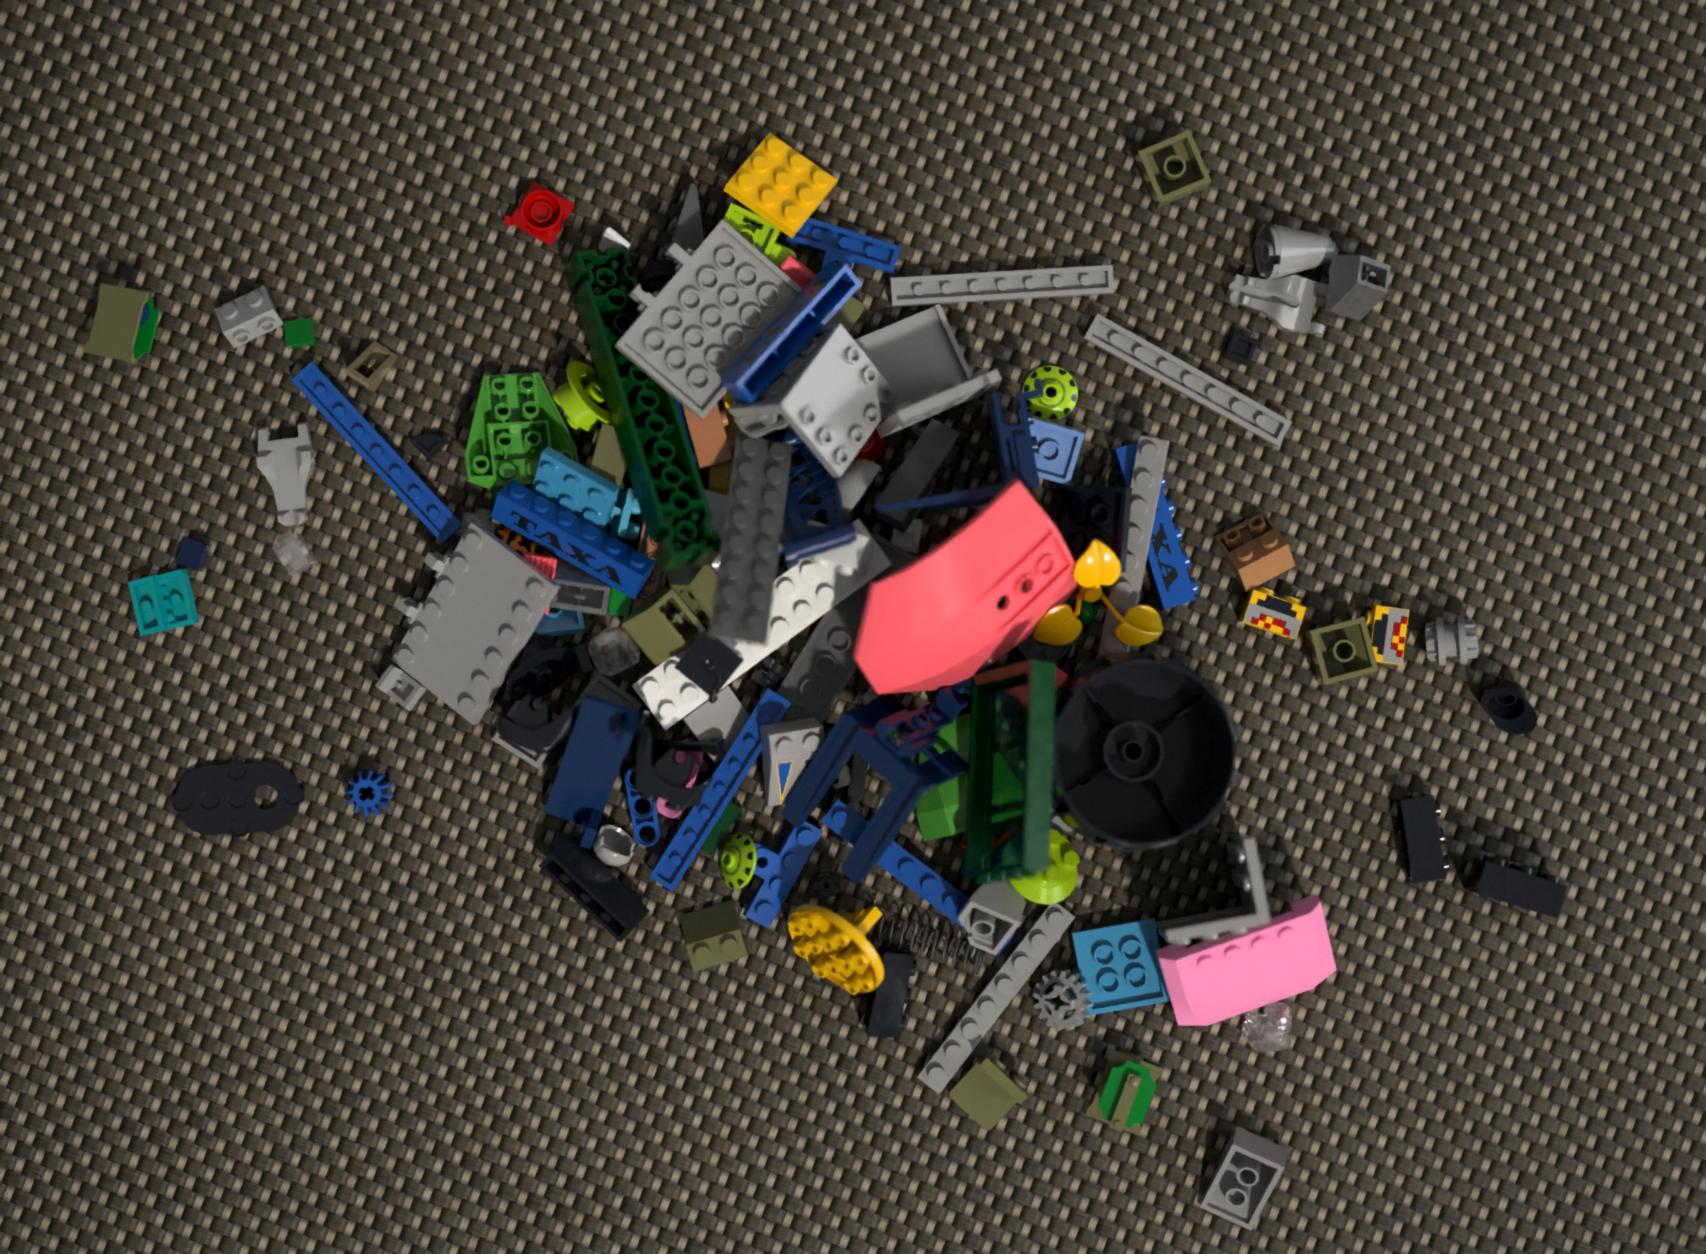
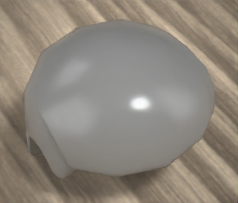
M612 824L601 826L593 841L594 851L601 861L607 865L619 867L628 863L634 854L632 850L635 846V841L627 832Z

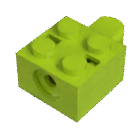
M733 203L730 204L723 220L778 267L789 253L796 258L793 250L776 242L781 230L761 216Z

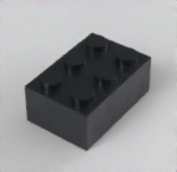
M1484 855L1482 860L1473 859L1464 890L1558 919L1568 888L1566 885L1559 884L1561 878L1538 871L1536 876H1533V869L1510 863L1509 868L1505 867L1507 861Z

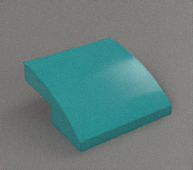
M179 569L128 582L140 636L200 623L187 569Z

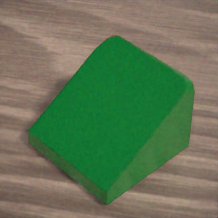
M312 317L284 322L286 348L295 349L317 345Z
M611 587L607 607L608 614L628 616L631 597Z

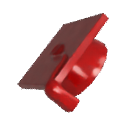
M533 181L512 217L510 218V216L506 215L504 224L507 227L514 225L551 247L575 205Z

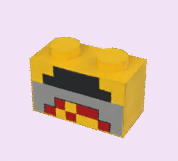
M1260 586L1258 590H1250L1239 622L1295 640L1307 608L1300 605L1301 600L1286 595L1284 600L1274 597V591Z
M1373 605L1370 611H1366L1365 621L1377 663L1402 665L1409 617L1408 609Z

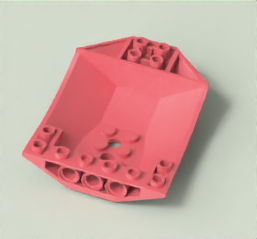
M1014 479L979 514L932 551L878 583L874 584L871 582L853 658L877 694L941 690L972 677L1018 646L1034 632L1038 622L1050 608L1064 604L1077 591V581L1073 575L1075 562L1058 529L1019 480ZM1025 580V585L1021 588V584ZM1006 595L1004 606L997 609L998 600Z

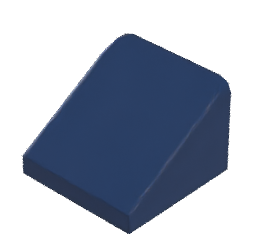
M184 536L175 563L202 572L211 545Z

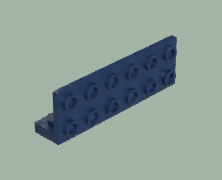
M588 694L585 695L544 812L581 825L578 832L583 835L580 846L591 849L603 811L623 758L627 754L641 712Z

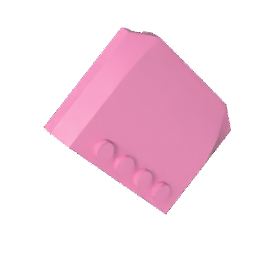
M1315 894L1290 903L1293 911L1271 918V923L1248 927L1247 933L1230 935L1228 933L1219 936V938L1185 948V945L1174 946L1172 944L1156 950L1178 1026H1208L1313 989L1335 972L1336 965L1318 895Z

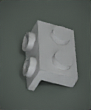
M265 285L214 309L223 334L234 348L283 325V321L277 313Z

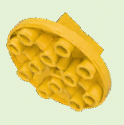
M800 905L788 918L789 933L795 944L793 949L798 956L805 958L812 965V971L818 977H826L835 984L845 988L852 995L870 993L882 982L884 969L878 954L864 935L881 917L882 913L876 906L867 909L860 908L854 913L847 912L843 916H839L817 905Z

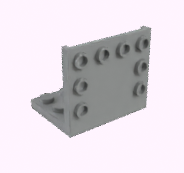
M940 304L854 340L898 395L876 426L880 438L972 400L1001 380L997 369L987 372L985 368L974 374L971 373Z
M838 323L824 325L753 404L734 400L728 410L734 417L781 414L833 477H841L898 395L842 324Z
M1239 832L1229 834L1230 841H1226L1228 857L1234 860L1235 868L1231 869L1234 886L1237 885L1239 887L1242 906L1157 921V933L1167 942L1173 943L1174 946L1191 943L1190 938L1201 936L1202 941L1219 938L1218 933L1229 931L1230 935L1247 933L1248 927L1271 923L1254 837Z

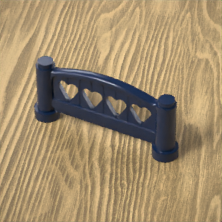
M791 427L770 436L761 437L762 439L792 443V453L800 452V459L805 461L800 466L790 465L783 525L788 538L779 540L780 549L787 568L799 565V560L853 543L852 541L857 540L853 524L847 525L844 523L843 502L835 477L828 472ZM803 471L809 472L808 477L813 481L811 485L807 486L790 483ZM811 491L818 492L817 499L822 501L816 506L799 503ZM820 511L826 512L825 517L830 521L826 526L806 524Z

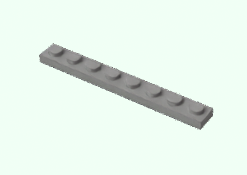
M1113 265L890 278L892 307L1114 294Z
M1098 313L1083 338L1276 447L1280 445L1292 423L1290 420Z
M1140 435L1130 485L1132 495L1126 570L1121 572L1116 582L1111 585L1109 596L1111 604L1124 618L1126 612L1139 603L1170 441ZM1108 607L1098 655L1107 656L1129 652L1130 645L1122 643L1115 634V629L1121 622L1116 619Z
M1058 903L1050 904L1045 908L921 1069L917 1078L938 1094L941 1093L1075 919L1074 915Z

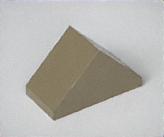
M374 341L346 368L345 373L375 392L398 355Z

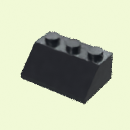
M878 946L877 954L883 965L884 978L879 986L868 995L862 1029L867 1036L898 1038L899 1031L903 1032L905 1027L906 1015L902 1013L904 1003L909 1004L912 988L908 987L910 976L914 977L917 960H914V955L908 951Z

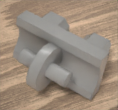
M781 414L744 416L734 419L739 426L736 434L752 439L770 436L789 425Z

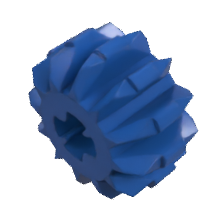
M374 769L368 770L367 777L363 771H358V780L353 777L348 780L354 788H345V793L353 794V798L347 799L346 803L352 804L356 802L357 804L353 808V812L358 813L363 808L364 817L370 815L371 809L375 815L381 814L379 805L385 809L388 808L389 803L384 798L393 797V793L385 792V788L392 786L391 782L382 784L381 782L385 774L380 773L375 778ZM372 787L374 791L371 793H375L374 798L366 799L364 797L366 793L363 790L364 788Z

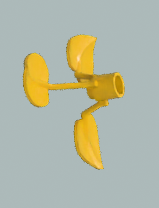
M1093 539L1087 550L1078 558L1073 569V575L1077 581L1079 591L1075 595L1076 607L1074 612L1066 604L1050 608L1038 622L1032 636L1036 641L1055 646L1073 642L1082 630L1081 621L1076 618L1080 614L1082 600L1092 603L1096 602L1099 598L1105 603L1116 619L1121 622L1116 627L1115 634L1126 645L1141 646L1157 639L1164 629L1160 615L1151 606L1143 604L1133 606L1126 612L1125 618L1118 613L1105 596L1101 585H1111L1119 578L1121 573L1119 560L1108 546L1097 539Z

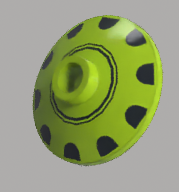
M1044 366L1033 371L1027 377L1022 392L1035 390L1034 380L1039 378L1042 382L1044 395L1040 398L1025 400L1026 408H1031L1034 417L1048 421H1057L1066 417L1075 407L1078 398V389L1074 378L1066 370L1057 366ZM1049 387L1054 388L1056 391V395L1052 398L1046 395V389Z
M736 833L727 840L723 847L720 858V873L722 880L729 888L740 889L747 885L753 876L756 866V848L750 836Z

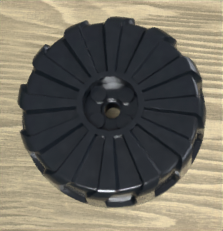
M1116 653L1100 657L1077 668L1076 671L1055 688L1052 809L1068 827L1082 837L1096 844L1122 851H1147L1168 848L1177 845L1179 840L1192 832L1206 828L1217 817L1216 810L1223 802L1228 790L1233 789L1238 774V769L1235 768V741L1239 739L1234 719L1229 718L1218 698V690L1206 678L1197 675L1178 661L1152 653ZM1130 743H1134L1137 747V754L1132 759H1129L1125 754L1126 746Z

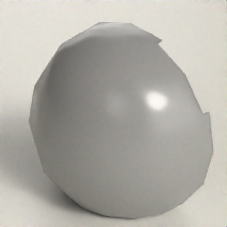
M857 458L852 460L841 477H835L842 497L844 520L861 498L877 472L882 471L881 466L867 459Z

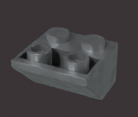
M1332 255L1329 267L1328 292L1325 297V311L1355 321H1361L1388 293L1391 265L1363 255Z
M558 556L554 581L560 585V588L551 601L550 607L606 616L611 586Z

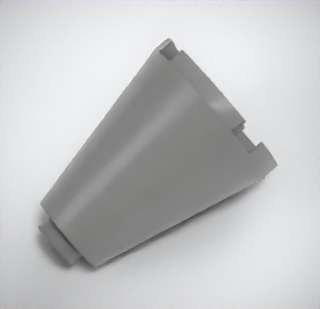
M1263 224L1257 233L1256 240H1261L1260 248H1255L1256 266L1261 277L1266 276L1265 280H1273L1329 264L1332 255H1336V244L1326 235L1275 224Z

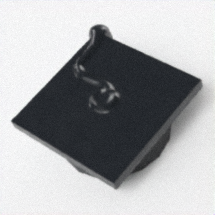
M705 629L674 668L708 694V701L710 703H715L719 698L716 694L744 659L718 638L708 637L709 631Z

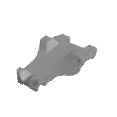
M1236 274L1230 280L1226 293L1229 303L1240 304L1261 312L1279 330L1323 335L1325 326L1319 323H1312L1311 318L1317 295L1326 297L1328 292L1327 284L1316 282L1297 274L1273 280Z
M307 422L297 423L298 437L270 441L269 427H260L258 429L257 467L273 489L278 510L277 519L284 526L301 525L308 520L307 484L316 461Z

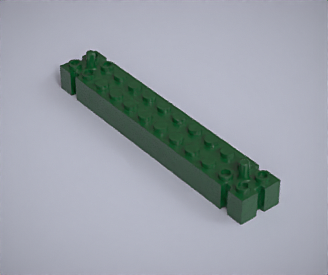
M627 247L607 248L599 256L596 249L575 251L565 270L570 286L578 288L574 299L649 540H656L658 544L653 553L659 572L681 569L687 561L690 567L710 565L720 555L721 542L717 530H710L709 524L713 520L712 513L675 398L614 347L641 315L637 310L640 305L629 296L638 285L636 276L629 277L628 274L633 266Z

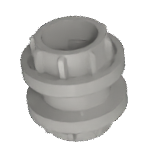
M1457 615V623L1443 624V617H1435L1436 622L1426 623L1425 638L1427 659L1429 661H1439V666L1446 665V657L1460 656V664H1468V659L1478 657L1477 626L1473 619L1464 620V615Z

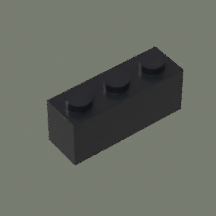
M1429 794L1395 799L1407 881L1415 884L1446 879V872H1449V862L1447 856L1443 855L1441 844H1445L1443 828L1438 826L1437 817L1441 816L1439 801L1434 800V795Z

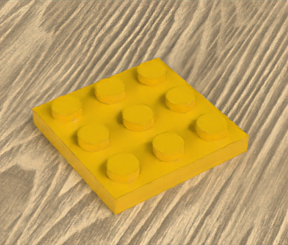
M769 132L727 182L723 191L793 238L833 189L837 179Z

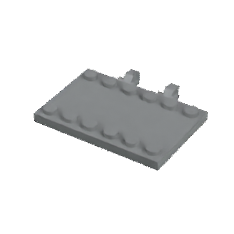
M723 219L695 252L690 248L685 252L675 242L670 246L665 255H670L674 259V264L677 265L674 270L677 273L660 293L657 291L653 295L649 292L645 293L640 289V284L635 287L629 296L640 305L637 310L641 315L614 346L700 420L705 418L727 391L719 380L803 290Z
M471 522L452 556L449 554L442 556L435 551L433 553L428 552L423 562L431 569L437 571L435 577L438 579L425 602L422 601L418 604L411 597H405L400 600L397 608L403 614L409 616L407 622L411 626L391 660L468 722L475 725L479 724L516 659L559 590L560 585L478 522Z

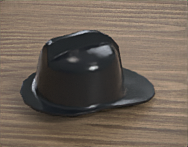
M1498 676L1488 691L1482 695L1480 701L1482 708L1501 730L1510 734L1520 735L1532 731L1537 725L1538 716L1527 700L1525 691L1519 683L1512 680H1504L1501 676Z

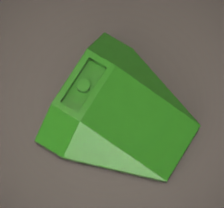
M539 372L483 376L465 451L468 482L497 491L501 490L513 479L527 488H532L541 453L547 446L579 463L577 446Z
M971 713L957 716L952 724L945 726L939 731L937 735L938 740L934 747L940 754L952 749L969 764ZM920 752L919 764L929 760L922 752ZM997 754L995 806L1023 801L1024 784L1004 754ZM968 772L928 791L917 805L916 815L924 841L966 832ZM1024 811L997 815L994 817V824L1024 815Z

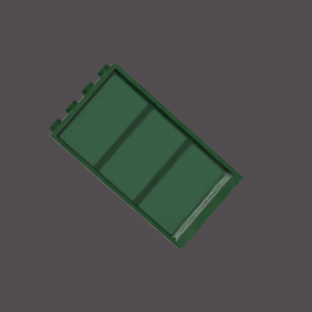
M1028 660L972 676L964 877L975 878V883L992 884V881L1007 882V879L1021 880L1022 877L1034 878L1038 877V872L1049 871L1056 663Z

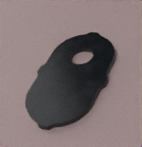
M234 760L229 764L202 766L189 772L182 779L176 794L172 797V807L178 812L183 823L197 833L204 835L232 834L235 837H245L248 833L271 832L288 825L295 818L301 803L305 800V791L300 787L292 772L282 765L271 762L245 763L242 760ZM262 785H270L277 791L278 801L271 809H262L255 802V792Z

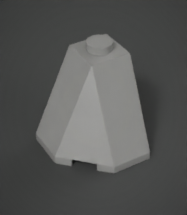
M1008 879L1007 882L992 881V884H983L958 914L961 926H964L967 931V939L970 945L993 955L1000 951L1022 920L1024 897L1013 888Z

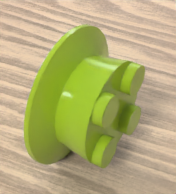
M570 362L566 368L568 382L558 387L557 391L552 395L555 402L568 415L566 416L568 424L573 429L582 428L589 432L595 431L602 422L614 426L597 371L583 362Z
M1051 829L1049 871L1038 872V877L1034 878L1022 877L1021 880H1008L1013 888L1024 898L1038 904H1055L1067 898L1075 888L1078 877L1077 865L1080 858L1071 843L1060 835L1057 830ZM1023 833L1014 838L1008 845L1004 856V865L1022 863Z

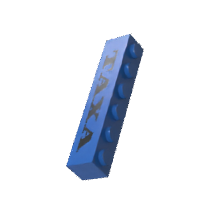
M828 262L719 380L736 401L753 404L862 285L848 265L845 263Z
M1139 442L1116 448L1113 451L1124 487L1130 488ZM1164 475L1147 556V566L1161 610L1196 600L1195 594L1199 593L1194 577L1190 578L1187 567H1190L1188 554L1186 551L1182 552L1179 541L1182 540L1178 524L1173 525L1170 515L1174 514L1170 497L1165 498L1163 487H1166Z
M513 479L497 494L491 518L632 599H635L647 586L656 562L655 560Z

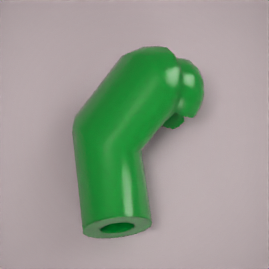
M1075 592L1065 603L1076 607L1075 595L1077 594V592ZM1082 600L1080 614L1077 618L1081 621V624L1087 625L1095 617V610L1091 602Z

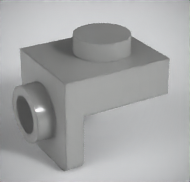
M393 664L381 674L380 680L375 685L379 690L388 694L409 711L412 710L426 691L422 684Z

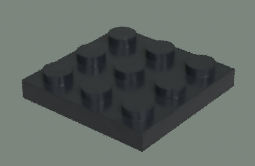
M1053 486L1051 522L1058 529L1075 563L1090 546L1092 540L1097 539L1114 552L1119 560L1121 572H1125L1132 488L1113 486Z

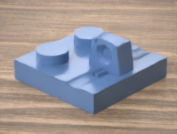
M1033 416L1034 425H1029L1031 436H1036L1039 452L1034 453L1038 477L1069 485L1085 431Z

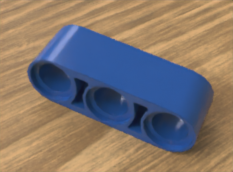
M634 766L625 775L634 836L640 845L651 846L661 837L659 813L656 801L650 800L648 801L651 804V808L648 813H640L637 810L636 802L642 797L638 796L640 791L634 789V784L631 780V775L636 769V766ZM643 826L654 828L656 833L653 840L647 841L642 838L641 829Z

